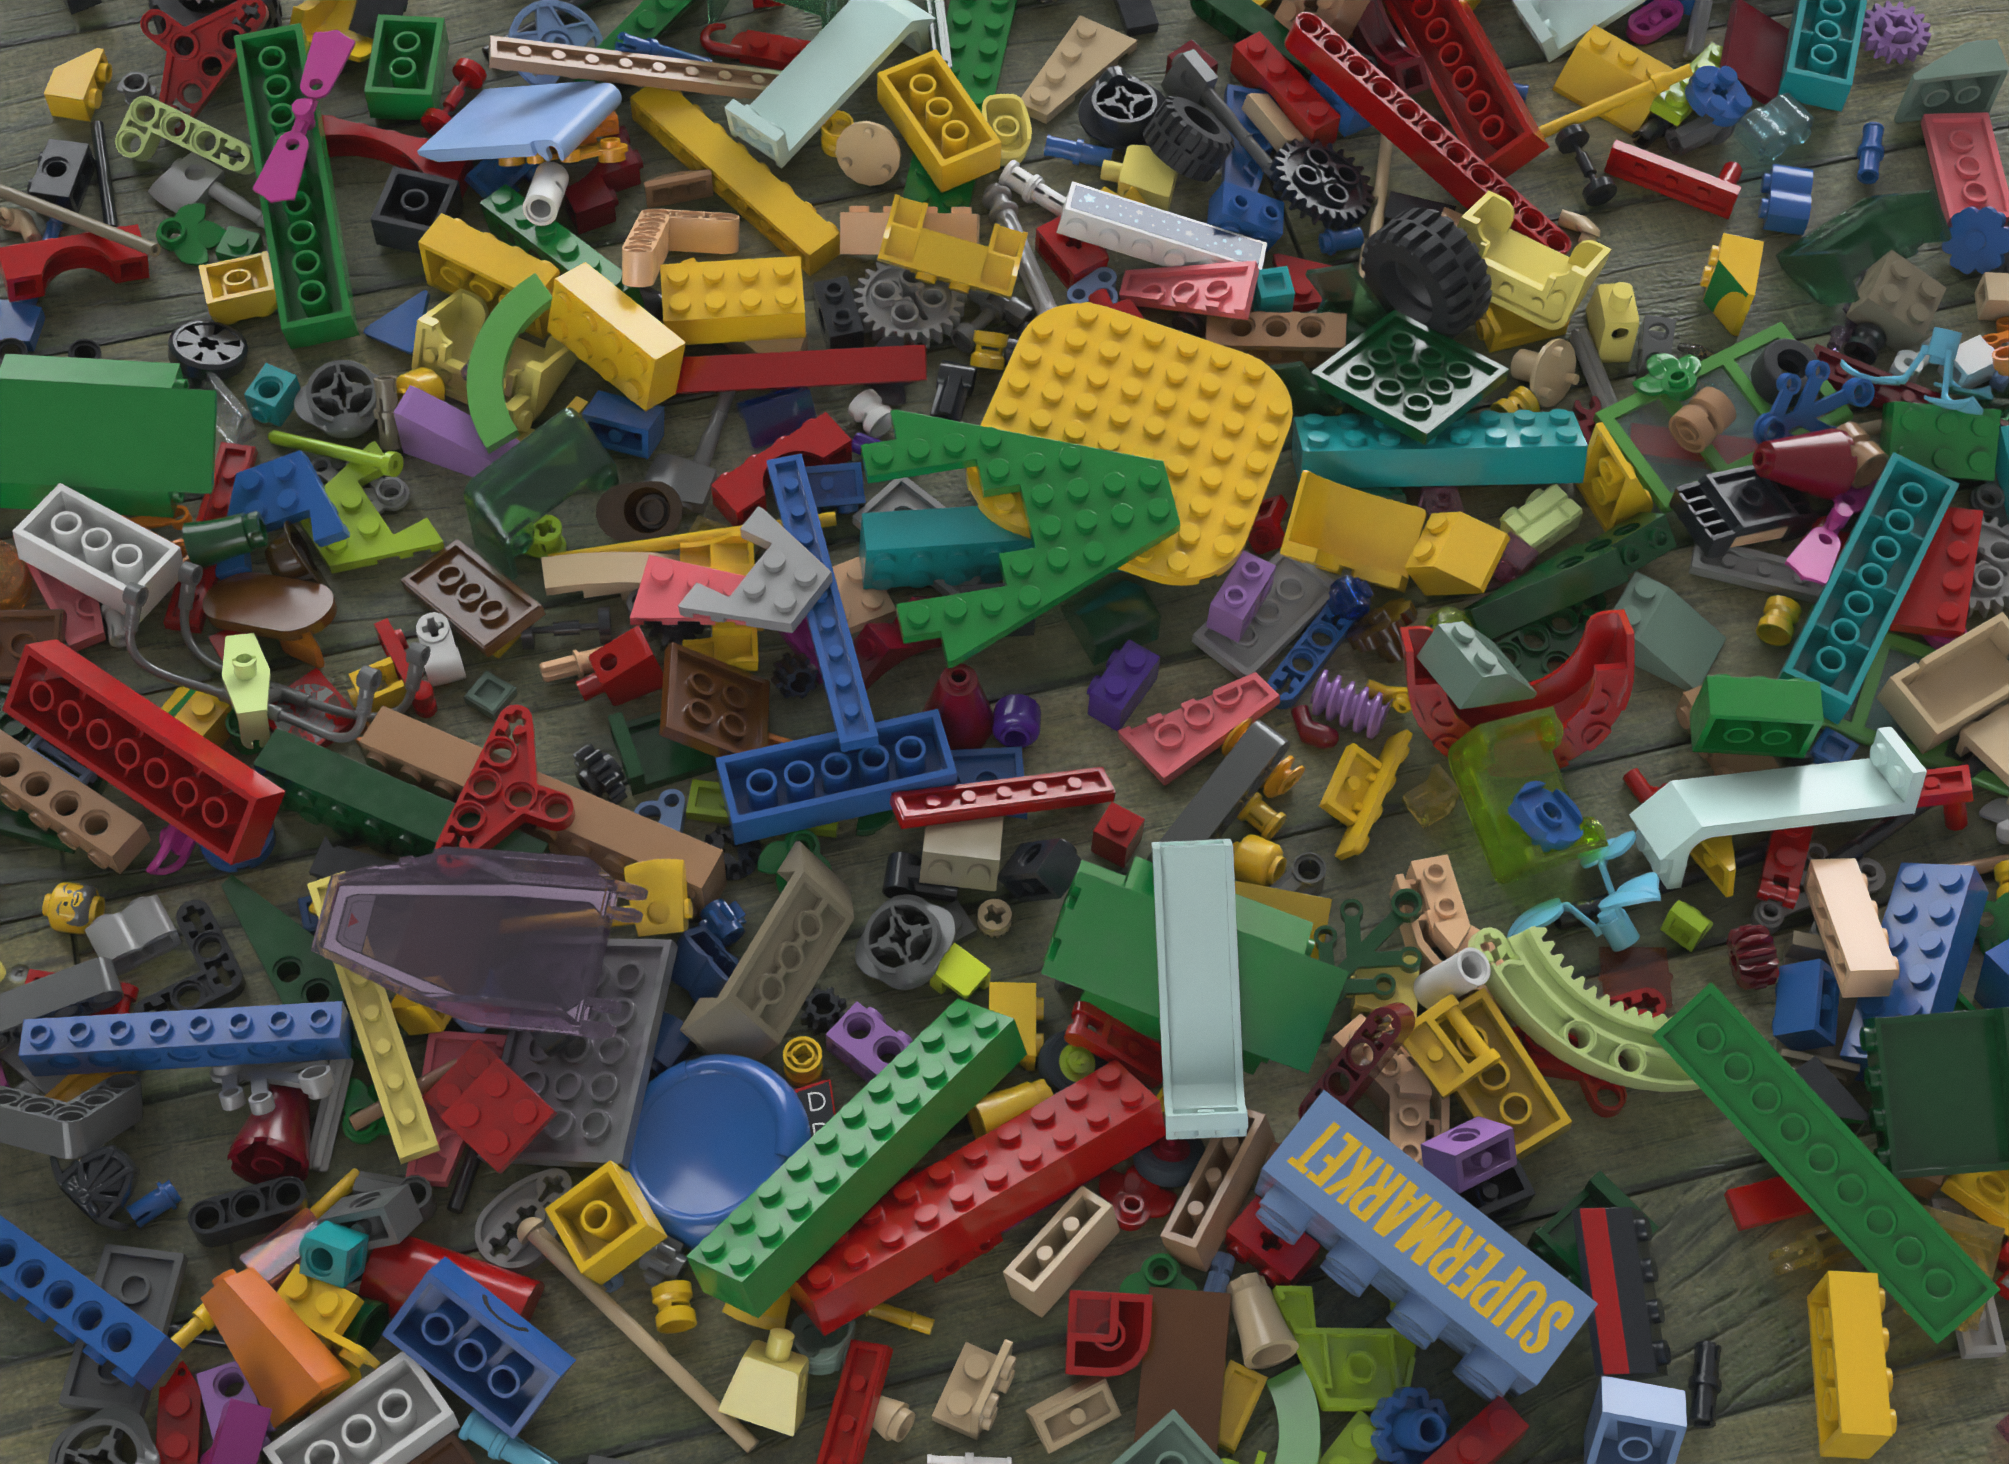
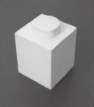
M1981 335L1959 344L1954 361L1953 380L1962 388L1972 389L1990 380L1995 372L1992 361V352L1995 349L1988 345ZM1939 365L1937 371L1942 377L1944 366Z

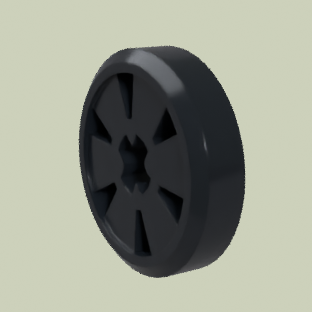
M201 320L185 323L177 327L171 333L168 340V358L170 363H180L182 374L194 379L205 381L228 379L240 373L247 363L248 344L246 339L233 327L220 322Z

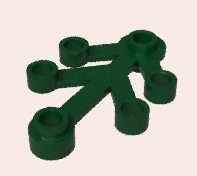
M1408 888L1397 891L1391 899V912L1362 942L1360 922L1363 919V905L1356 899H1347L1341 904L1340 917L1345 923L1347 957L1337 967L1349 971L1336 1006L1342 1003L1347 995L1374 994L1380 1000H1389L1394 996L1396 982L1391 975L1382 973L1374 979H1349L1358 969L1400 967L1406 973H1415L1421 968L1422 955L1415 947H1405L1401 951L1376 952L1403 923L1414 922L1421 916L1422 898L1418 892ZM1403 905H1410L1414 910L1411 913H1402L1400 908ZM1353 907L1359 912L1355 916H1348L1345 910ZM1322 925L1314 932L1315 946L1319 950V960L1335 966L1333 949L1337 945V932L1329 925ZM1323 934H1329L1333 939L1328 943H1323L1319 940V937ZM1408 955H1412L1417 958V961L1410 965L1406 964L1403 959ZM1381 982H1386L1391 985V988L1384 992L1378 990L1377 985Z

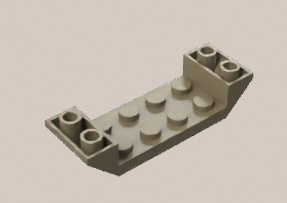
M800 841L795 842L777 871L788 882L719 996L717 998H699L680 1028L683 1034L708 1055L733 1054L758 1061L778 1046L855 918L850 888Z

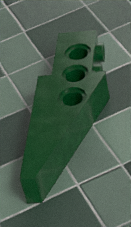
M1639 512L1585 544L1576 543L1464 608L1463 610L1469 625L1487 638L1493 639L1628 582L1629 574L1677 547L1666 515Z
M231 875L221 887L282 1005L313 1003L317 997L328 996L325 1002L343 1001L351 1017L329 951L322 949L324 943L235 876ZM299 974L296 980L283 982L287 976ZM353 1025L351 1058L353 1061L358 1058L367 1065L355 1026Z

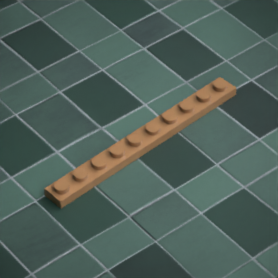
M490 35L489 68L529 72L538 75L563 76L571 79L596 80L605 83L630 84L638 87L663 88L671 91L680 90L705 95L730 96L738 99H756L782 72Z

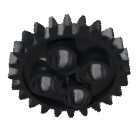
M1304 137L1301 143L1295 138L1291 144L1286 142L1282 149L1278 150L1269 168L1273 172L1270 180L1276 182L1273 189L1283 192L1279 198L1281 201L1291 202L1289 210H1300L1301 219L1307 215L1310 216L1313 225L1318 220L1322 221L1326 229L1329 228L1331 223H1333L1337 230H1340L1343 225L1350 229L1354 223L1360 224L1371 209V204L1375 199L1371 195L1374 187L1368 185L1371 178L1361 175L1364 167L1354 166L1355 158L1344 157V149H1340L1337 152L1334 151L1333 145L1330 142L1324 147L1319 139H1316L1312 144L1307 137Z

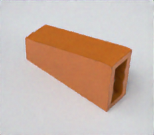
M254 1267L236 1273L235 1269L223 1272L211 1281L214 1287L200 1298L260 1405L272 1409L270 1422L274 1429L305 1415L351 1378L348 1370Z

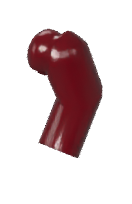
M1300 705L1291 710L1301 742L1321 749L1332 748L1337 745L1339 741L1337 730L1330 728L1328 725L1314 722L1307 705Z

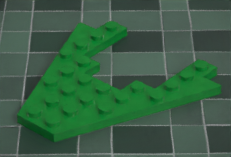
M890 410L895 440L861 445V456L868 484L976 466L983 498L1020 492L1033 548L999 553V564L1005 586L896 604L903 644L941 638L947 668L957 666L1180 530L1181 523L1164 461L901 410Z

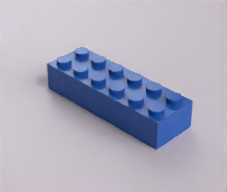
M938 709L875 722L879 745L841 752L835 731L716 758L718 782L734 844L737 845L892 810L889 803L891 793L957 785V771Z
M1901 862L1881 927L1885 928L1888 932L1891 954L1898 959L1899 977L1893 981L1889 996L1858 997L1840 1053L1843 1061L1860 1064V1072L1855 1077V1081H1864V1070L1868 1067L1867 1051L1862 1050L1859 1039L1860 1028L1864 1027L1863 1019L1953 1012L1989 894L1975 866Z

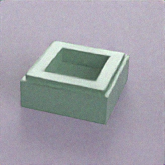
M486 670L464 696V700L467 705L496 721L501 711L516 697L517 690L516 687Z

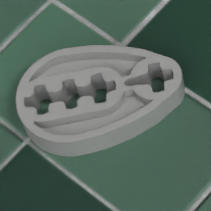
M550 1168L531 1174L501 1192L483 1209L475 1225V1241L478 1251L485 1262L523 1274L535 1269L545 1261L546 1257L530 1241L522 1245L517 1238L511 1239L507 1245L510 1252L507 1256L500 1253L494 1257L493 1246L495 1244L499 1246L505 1245L508 1241L506 1231L509 1228L516 1231L521 1223L520 1215L524 1213L529 1216L533 1212H535V1217L544 1221L543 1227L559 1241L560 1236L545 1208L573 1188L572 1180L566 1171L560 1168ZM561 1181L563 1192L561 1194L553 1192L547 1196L548 1189L546 1185L548 1183L556 1185Z

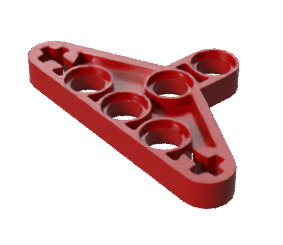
M238 0L186 27L159 9H151L144 13L140 21L142 32L167 51L159 101L180 110L179 107L173 105V102L178 99L183 106L192 110L189 116L197 118L238 62L236 48L228 49L223 42L224 36L228 31L235 30L240 35L246 34L243 28L232 24L233 20L237 17L243 23L248 16L244 11L247 6L253 8L257 4L259 5L257 12L260 14V17L257 20L250 18L245 26L251 29L249 33L261 31L269 18V11L264 2L261 0ZM155 16H162L166 21V29L159 35L152 34L148 28L150 19ZM182 37H190L194 43L193 51L186 56L180 55L176 49V43ZM211 57L218 58L222 64V69L216 76H208L204 71V63ZM192 84L198 85L202 91V97L196 103H188L184 97L186 87ZM180 120V126L174 128L176 136L182 135L185 131L184 120Z
M510 705L499 714L436 842L435 854L437 862L444 871L449 873L462 872L524 822L552 831L565 830L574 822L575 810L569 795L538 784L535 728L532 714L528 708L522 705ZM518 719H522L523 726L517 725L512 733L513 740L509 738L511 734L509 723H516ZM497 749H507L512 753L509 760L504 763H495L490 759L491 754ZM488 780L496 784L495 790L489 795H479L474 791L476 785L481 781ZM519 792H526L532 797L530 803L524 807H516L510 801L513 795ZM554 804H562L568 808L566 815L559 819L548 817L546 812ZM466 813H475L480 816L479 823L471 828L462 827L459 824V819ZM457 835L462 838L459 843L461 855L455 854L452 859H448L446 851L453 852L458 843Z
M1650 987L1610 997V1006L1621 1001L1623 1002L1624 1012L1632 1007L1638 1009L1644 1000L1647 1005L1655 1006L1652 1012L1653 1018L1664 1014L1667 1004L1662 993ZM1638 1010V1016L1647 1012L1648 1010ZM1519 1026L1512 1027L1519 1041L1521 1037L1523 1047L1542 1076L1578 1081L1590 1108L1595 1114L1605 1118L1614 1117L1619 1114L1627 1099L1625 1086L1607 1082L1578 1070L1558 1059L1546 1049L1535 1046L1530 1036ZM1568 1033L1570 1044L1578 1048L1577 1037ZM1619 1055L1618 1062H1620L1624 1057ZM1602 1089L1613 1091L1618 1098V1104L1615 1106L1603 1105L1598 1100L1597 1092Z

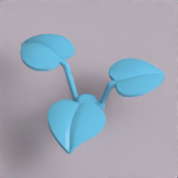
M1934 327L1929 346L1922 344L1920 353L1905 374L1901 376L1874 377L1856 371L1842 358L1840 362L1843 370L1854 377L1868 379L1873 384L1900 386V384H1906L1924 357L1930 355L1928 362L1944 366L1943 383L1934 382L1933 385L1942 390L1941 399L1924 395V399L1942 408L1958 410L1967 414L1983 415L1984 410L1976 399L1992 400L1994 397L1991 393L1990 385L1983 388L1967 389L1960 387L1953 380L1954 361L1963 333ZM1948 393L1966 396L1969 398L1952 400L1948 396Z
M1631 830L1616 838L1599 843L1585 853L1580 860L1583 868H1590L1598 864L1609 894L1598 905L1601 910L1597 915L1599 919L1598 924H1595L1569 902L1562 903L1559 898H1554L1539 903L1523 912L1510 927L1507 938L1533 926L1545 927L1557 920L1563 912H1570L1588 926L1596 937L1603 934L1614 952L1624 950L1633 945L1640 938V935L1622 907L1644 902L1661 901L1659 892L1660 879L1655 872L1646 873L1625 882L1615 892L1607 870L1608 860L1619 857L1630 849L1636 840L1635 831Z

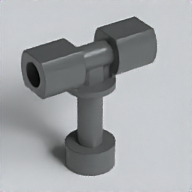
M969 289L967 298L980 305L981 313L970 324L960 323L951 332L950 337L953 344L959 350L970 353L976 347L973 341L974 330L983 331L990 323L999 324L1002 320L1018 328L1019 324L1031 322L1034 319L1035 308L1017 296L1009 300L1008 298L980 290L974 291Z

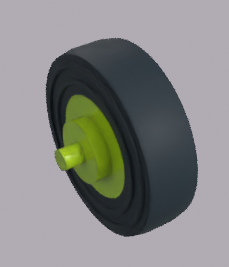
M1066 1029L1049 1037L1041 1047L1038 1055L1040 1078L1045 1079L1053 1095L1108 1064L1106 1060L1084 1047H1075L1068 1044L1064 1039Z

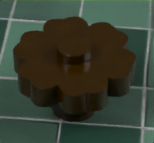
M1404 598L1391 600L1382 607L1374 608L1356 621L1357 624L1347 631L1346 639L1352 649H1358L1359 653L1376 650L1379 657L1385 658L1387 663H1395L1403 659L1400 627H1407L1417 620L1418 612L1411 600L1406 601Z

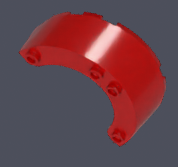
M1624 609L1601 611L1592 615L1586 623L1585 631L1577 648L1567 661L1545 677L1529 682L1537 692L1533 699L1467 709L1458 708L1416 657L1434 629L1428 626L1400 627L1408 697L1418 726L1422 728L1423 732L1432 741L1433 746L1453 762L1458 761L1466 766L1475 768L1476 772L1505 778H1524L1550 773L1570 765V760L1587 750L1591 752L1612 732V725L1619 717L1621 711H1625L1631 696L1635 670V634Z

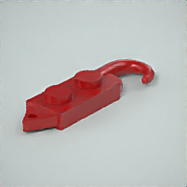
M724 23L710 24L700 33V43L708 53L738 59L740 63L782 71L811 42L748 29L746 32L737 34L730 44L712 41L710 35L714 31L725 30L726 25Z
M184 1361L179 1363L164 1387H159L156 1448L160 1455L161 1464H199L202 1455L204 1403L199 1384L195 1381ZM186 1371L184 1376H180L181 1372Z

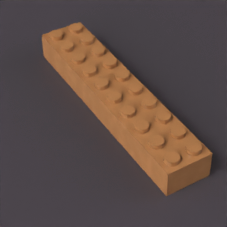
M385 706L380 708L359 741L367 766L455 804L483 749ZM492 753L490 759L495 763H504L509 760L495 753ZM538 772V784L569 795L575 810L574 822L570 827L562 831L548 830L524 822L517 828L521 832L547 842L552 860H564L571 863L576 870L583 874L592 875L594 873L605 878L612 886L625 890V866L653 859L684 860L686 868L688 899H691L693 906V917L688 919L696 917L702 920L700 917L702 909L712 901L720 898L727 885L723 850ZM488 780L481 781L476 785L474 791L479 795H489L495 790L496 784ZM519 792L513 795L510 803L516 807H524L530 803L532 797L526 792ZM554 804L548 808L546 814L552 819H559L566 815L568 808L562 804Z

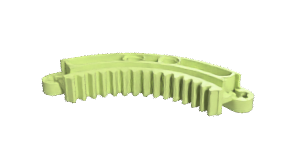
M1533 926L1508 938L1498 929L1488 927L1474 934L1468 941V947L1481 951L1488 959L1489 964H1491L1490 977L1485 985L1497 1003L1517 1026L1558 1059L1586 1074L1629 1088L1658 1092L1700 1089L1652 1037L1669 1020L1666 1015L1660 1014L1653 1018L1652 1013L1647 1011L1638 1016L1636 1007H1632L1624 1012L1623 1002L1621 1001L1610 1006V996L1608 994L1597 999L1596 986L1587 990L1583 989L1585 978L1581 976L1573 980L1571 976L1574 967L1572 965L1565 968L1560 966L1564 955L1562 953L1557 955L1550 953L1555 945L1554 941L1543 942L1542 937L1547 932L1546 927ZM1484 942H1493L1495 949L1491 953L1490 951L1483 952L1480 945ZM1502 959L1503 963L1496 966L1495 962ZM1569 1032L1577 1037L1578 1048L1570 1044L1568 1040ZM1619 1055L1626 1059L1628 1071L1620 1066L1618 1062Z

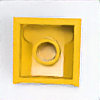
M267 251L217 263L198 265L209 314L215 322L230 325L244 319L269 316L278 308Z

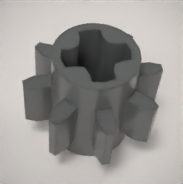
M668 1236L664 1239L663 1243H658L642 1255L639 1268L645 1270L643 1276L646 1279L644 1282L656 1286L666 1281L682 1280L689 1266L687 1257L683 1255L685 1249H683L684 1243Z

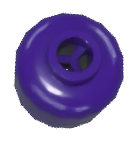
M1010 694L1002 697L996 703L993 711L992 730L994 737L1006 747L1022 746L1024 748L1033 744L1038 739L1041 729L1042 714L1040 705L1033 698L1023 694Z

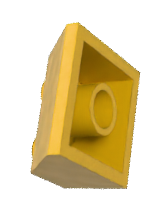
M1461 511L1431 513L1404 568L1425 596L1484 593L1510 537L1507 533Z

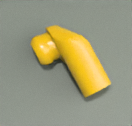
M1368 679L1365 686L1369 687V699H1373L1381 692L1383 693L1382 704L1387 705L1393 698L1391 707L1397 712L1404 714L1412 710L1407 687L1387 686Z

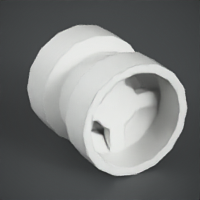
M873 389L861 392L850 403L848 414L856 422L863 423V430L869 436L879 438L892 428L890 410L892 409L888 405L882 404V398Z

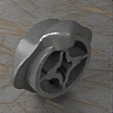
M335 360L319 367L311 375L307 385L299 390L294 400L295 411L303 421L318 427L329 436L341 439L360 436L369 431L377 422V419L374 418L376 394L373 378L379 375L371 373L369 369L355 361ZM342 391L345 392V397L347 398V399L345 400V401H346V408H343V404H342V400H341V399H342V394H341Z
M910 894L895 896L884 902L868 920L855 950L857 965L866 975L879 979L893 988L909 990L920 987L933 977L940 961L952 947L957 933L956 922L945 908L933 905L919 896ZM922 916L929 919L930 924L911 926L907 919ZM890 926V929H889L888 933H887L886 935H884L885 931H886V930L888 929V927ZM927 947H929L925 955L921 958L922 952ZM887 957L891 959L900 958L905 964L891 968L885 966L882 959Z
M111 1406L65 1429L56 1438L51 1447L48 1464H74L75 1462L94 1464L87 1460L88 1458L97 1461L108 1458L113 1464H127L122 1460L121 1455L124 1447L121 1440L124 1433H127L135 1444L137 1450L136 1464H161L158 1450L151 1440L148 1426L143 1417L131 1408ZM111 1430L109 1436H104L96 1448L90 1450L81 1448L83 1442L92 1435Z

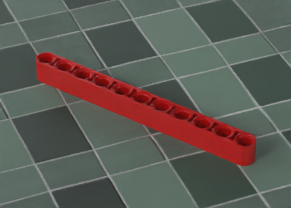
M1302 12L1296 16L1285 39L1286 49L1469 210L1488 191H1491L1507 199L1513 206L1515 214L1510 229L1564 255L1568 253L1571 248V240L1565 232L1321 18L1310 12Z

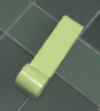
M139 96L133 100L115 139L116 148L120 154L140 162L152 158L163 137L234 172L247 175L255 171L251 145L148 96ZM153 105L155 115L152 120L146 122L144 117L145 110ZM180 120H184L185 131L182 135L176 136L174 131L175 125ZM214 135L216 139L215 146L210 151H206L205 140L208 136ZM136 136H139L141 146L136 152H132L130 147L131 141ZM229 149L245 156L244 161L240 162L238 159L227 155Z

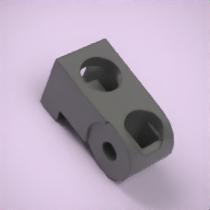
M1645 314L1638 333L1637 379L1648 374L1647 360L1652 355L1672 353L1676 319ZM1653 326H1660L1666 331L1659 332L1649 329Z

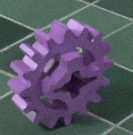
M1886 1L1883 8L1876 3L1872 10L1867 9L1865 11L1860 42H1866L1865 51H1875L1873 58L1877 59L1882 55L1888 64L1892 59H1896L1899 64H1903L1906 57L1913 62L1917 55H1923L1931 38V33L1928 32L1931 27L1930 23H1922L1925 15H1915L1914 6L1905 9L1903 8V2L1900 1L1897 6H1892L1890 1Z

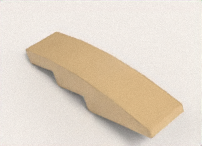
M595 552L541 557L546 596L583 591L584 598L621 593L622 600H627L628 595L632 591L639 589L649 555L680 561V555L652 552Z

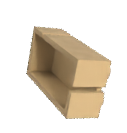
M2001 612L1922 658L1918 664L1915 662L1888 679L1876 697L1922 754L1957 735L1970 721L1975 720L1978 722L1988 716L1996 706L2000 704L2005 706L2009 703L2008 617Z

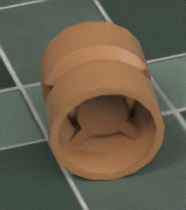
M1705 387L1689 401L1688 405L1683 406L1670 418L1668 422L1669 430L1675 441L1684 449L1693 453H1700L1716 439L1717 435L1722 434L1735 421L1736 410L1731 400L1723 392L1713 387Z
M1847 422L1836 429L1846 431L1855 444L1850 445L1852 456H1857L1858 465L1855 479L1851 486L1856 489L1863 488L1878 479L1889 460V456L1877 443L1870 440V436L1857 423Z

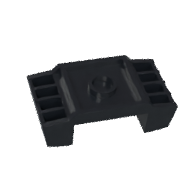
M1753 465L1706 474L1697 481L1675 488L1669 503L1670 508L1674 510L1678 519L1686 527L1687 532L1693 537L1706 558L1725 556L1736 537L1780 527H1788L1784 536L1780 538L1782 543L1795 540L1804 536L1819 518V515L1809 505L1810 503L1802 496L1801 491L1760 477Z

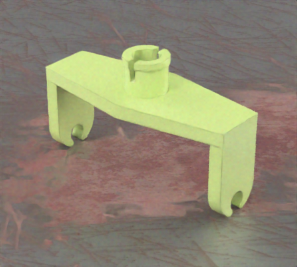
M254 633L225 637L222 681L238 717L241 742L249 749L254 748L253 740H260V747L263 748L270 739L267 714L271 674Z

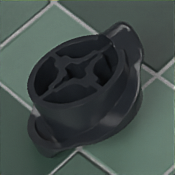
M1111 66L1105 70L1089 92L1082 98L1078 111L1079 122L1088 135L1119 151L1125 157L1126 149L1130 145L1148 146L1143 137V130L1165 101V97L1156 88L1128 74L1122 67Z

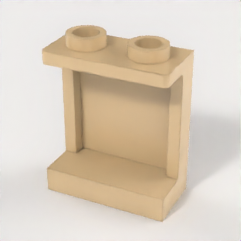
M2008 703L2005 706L2003 704L1996 706L1988 716L1978 722L1973 720L1967 723L1959 732L1960 738L1955 752L1962 757L1972 751L2009 787Z

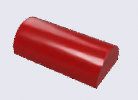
M410 1235L405 1237L399 1244L374 1248L365 1267L360 1284L359 1294L389 1304V1318L393 1319L427 1271L444 1257H447L528 1322H530L545 1288L542 1281Z

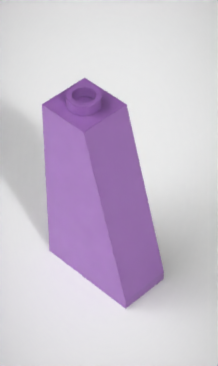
M409 385L393 412L403 453L518 494L525 482L529 483L534 477L536 463L533 461L531 446L513 439L489 454L480 440L471 415L414 386Z

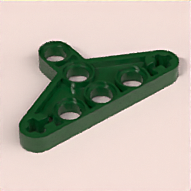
M1602 593L1524 625L1497 642L1496 645L1503 653L1513 656L1515 659L1513 665L1528 683L1543 678L1552 673L1547 667L1549 662L1558 661L1563 664L1573 654L1583 636L1589 618L1597 612L1605 611L1606 599ZM1583 603L1587 606L1592 604L1595 606L1594 610L1592 608L1585 609L1578 617L1577 613L1581 611ZM1555 618L1566 619L1570 623L1571 628L1566 631L1558 630L1553 626L1552 620ZM1528 635L1537 636L1542 640L1543 646L1539 648L1529 647L1524 642V638Z

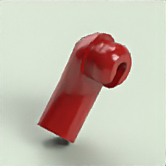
M1638 768L1630 770L1622 778L1641 804L1667 784L1663 783L1660 787L1649 785Z

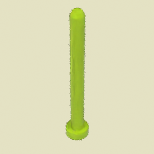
M273 430L268 434V440L271 444L379 468L385 476L397 477L403 469L404 460L398 452L388 451L382 455Z

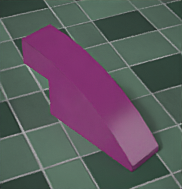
M230 1398L223 1405L213 1445L201 1456L199 1464H257L272 1409Z

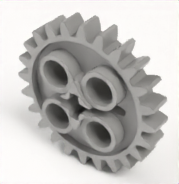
M876 262V272L866 269L865 279L859 278L858 288H854V300L864 333L872 331L873 341L881 337L902 336L906 344L917 345V343L922 342L926 348H930L931 339L942 343L943 334L950 336L953 326L957 327L960 324V317L964 316L965 294L950 290L948 288L950 283L936 280L935 284L924 283L916 280V274L910 272V270L890 264L884 266L879 262Z
M1983 515L1967 616L1971 618L1974 610H1979L1981 616L1986 618L1989 609H1992L1997 615L2002 612L2004 606L2009 609V524L2002 528L1999 527L1997 517L1992 519L1990 523H1987Z

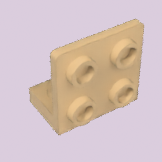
M1005 1339L998 1355L965 1342L932 1414V1421L975 1440H978L982 1429L989 1431L999 1409L997 1407L1000 1398L998 1393L999 1391L1007 1393L1015 1375L1013 1368L1017 1358L1012 1356L1013 1342Z

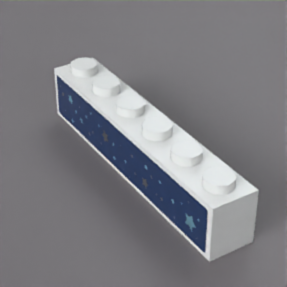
M1073 181L1064 203L1057 229L1059 234L1164 267L1256 261L1259 270H1261L1267 247L1266 242Z

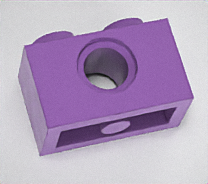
M1480 1116L1421 1144L1423 1167L1457 1193H1461L1517 1165L1513 1127Z

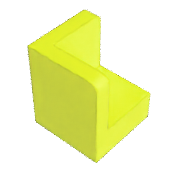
M954 943L940 961L936 973L930 979V986L941 995L949 987L962 998L968 999L978 987L985 990L989 986L991 969Z

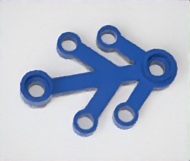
M1812 360L1805 369L1808 381L1793 412L1785 415L1792 396L1799 392L1802 383L1798 375L1782 373L1776 382L1779 393L1771 411L1759 416L1754 424V439L1759 445L1764 441L1794 436L1788 430L1796 426H1800L1809 432L1830 428L1836 429V426L1827 425L1816 419V417L1845 404L1858 407L1867 406L1873 400L1875 394L1873 383L1868 379L1854 377L1846 381L1840 391L1814 402L1822 383L1830 375V366L1825 361ZM1819 366L1820 373L1816 376V369ZM1791 379V386L1787 389V381Z

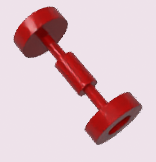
M460 58L454 65L452 72L460 83L459 85H454L443 102V110L428 108L424 112L420 121L423 128L429 134L434 136L452 119L448 113L450 111L453 112L463 98L465 86L471 89L482 87L487 74L483 67L474 60Z

